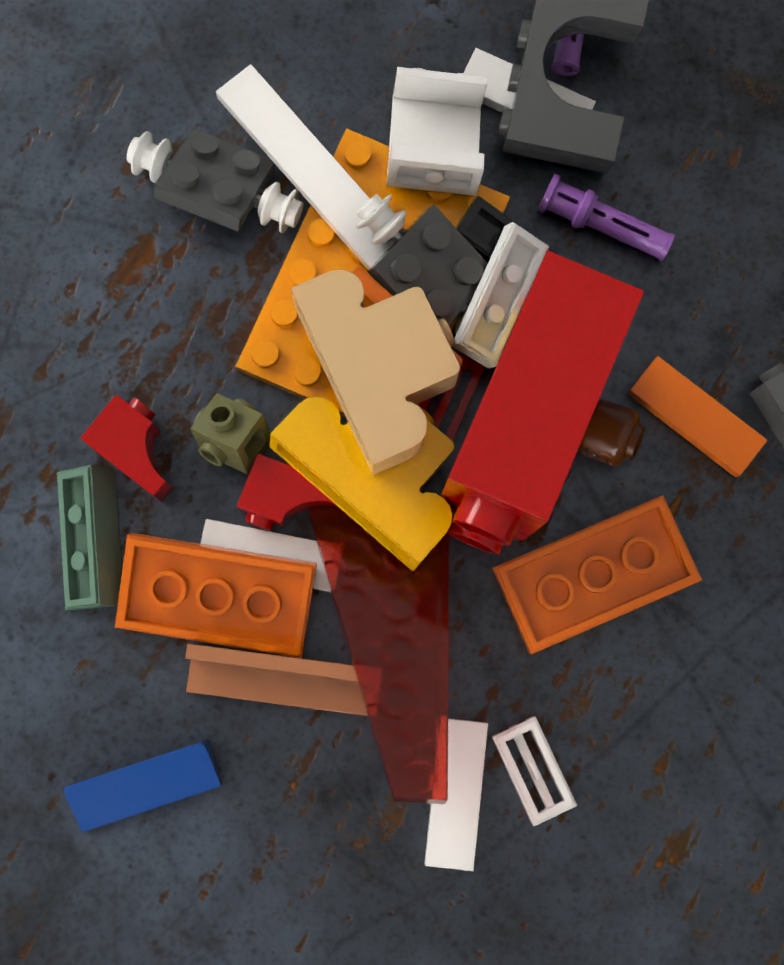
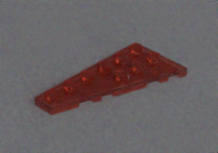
M309 507V519L393 801L446 804L448 800L449 534L446 532L419 566L412 571L341 509Z

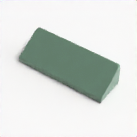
M87 465L57 472L65 611L118 606L122 564L115 470L107 466Z

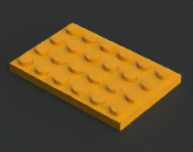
M347 128L333 156L370 199L375 194H378L382 200L389 194L392 195L388 206L394 213L402 210L406 211L405 223L402 226L405 230L433 204L456 227L472 201L478 195L503 214L509 203L510 196L479 184L476 196L386 186L389 146ZM311 205L235 367L237 371L304 400L311 397L325 398L337 407L341 416L345 417L295 310L291 287L333 270L340 269L352 273L357 267H362L366 272L368 269ZM456 316L454 320L449 324L451 332L456 324L458 316Z

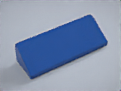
M209 739L68 785L63 787V790L81 831L85 832L220 787L222 783Z

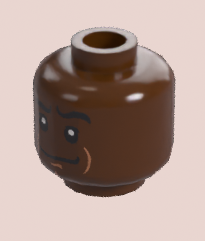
M600 399L579 446V452L591 459L618 467L626 459L631 461L635 459L644 437L645 426L640 424V417L635 410Z

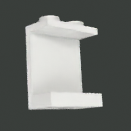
M397 67L392 97L386 186L476 196L484 171L485 154L479 153L481 106L487 87V77L472 76L465 73L455 74L430 71L422 68Z

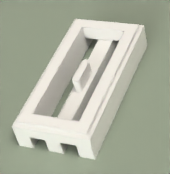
M535 716L491 736L533 826L577 806ZM525 732H531L562 798V801L554 804L522 735ZM514 740L544 804V810L537 811L506 741Z

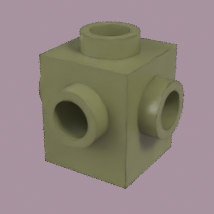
M216 393L207 407L202 408L198 412L194 424L190 428L199 445L198 452L205 460L219 467L224 463L247 475L253 467L257 454L262 455L270 444V430L263 413L258 412L250 403L243 399L236 398L231 400Z

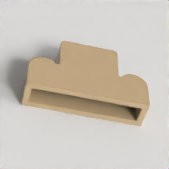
M346 270L329 271L291 287L295 310L372 475L403 463L419 454L424 446L428 423L425 413L416 404L454 388L460 370V365L451 349L455 345L454 337L444 318L437 320L420 287L410 288L364 308L363 284L355 274Z

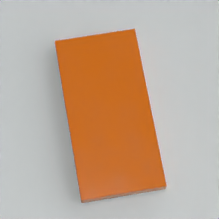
M663 495L492 568L529 654L539 652L702 581Z
M130 533L127 535L115 628L302 658L317 563Z

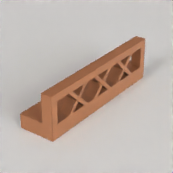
M187 644L185 659H191L186 692L376 717L382 669Z

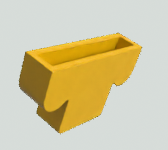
M311 397L303 400L270 433L269 447L410 570L414 571L443 538L452 523L451 508L446 500L436 493H421L420 491L446 463L454 450L453 441L434 426V420L431 415L420 407L426 415L428 424L424 446L419 454L403 463L372 475L349 423L347 422L345 425L340 423L341 417L337 407L331 401L321 397Z

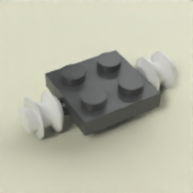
M194 128L175 155L173 154L169 139H163L159 145L154 144L152 133L149 131H145L140 138L134 137L128 147L126 159L131 164V172L137 176L144 169L149 171L150 180L155 183L154 199L235 231L240 230L253 207L258 209L261 225L265 226L271 219L279 222V232L284 233L289 226L295 228L300 220L304 202L298 200V190L294 189L288 196L281 194L279 182H275L265 189L275 169V163L266 156Z
M375 194L356 213L362 219L356 228L360 229L368 226L374 232L371 240L372 245L383 244L389 240L392 246L367 272L393 296L410 288L420 287L437 320L444 318L449 325L458 316L454 329L456 334L488 263L434 204L428 207L405 230L402 226L405 223L406 211L402 210L394 213L388 205L392 197L391 194L383 200L378 194Z

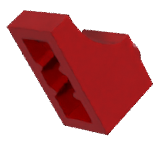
M116 394L80 439L151 495L163 502L173 487L161 475L155 460V439L161 433L155 424L151 422L156 414L135 397L128 404Z
M257 454L237 504L241 513L247 515L244 522L270 532L273 525L285 529L287 521L292 516L307 509L325 507L341 511L337 505L292 466L261 454Z

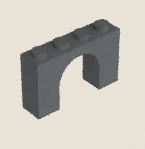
M526 0V4L534 5L531 21L522 19L516 47L524 49L521 65L513 63L507 91L515 93L512 109L504 107L500 120L498 135L506 137L503 152L607 174L616 159L624 116L574 106L561 99L547 82L543 67V57L555 42L574 34H589L634 44L644 27L649 0Z

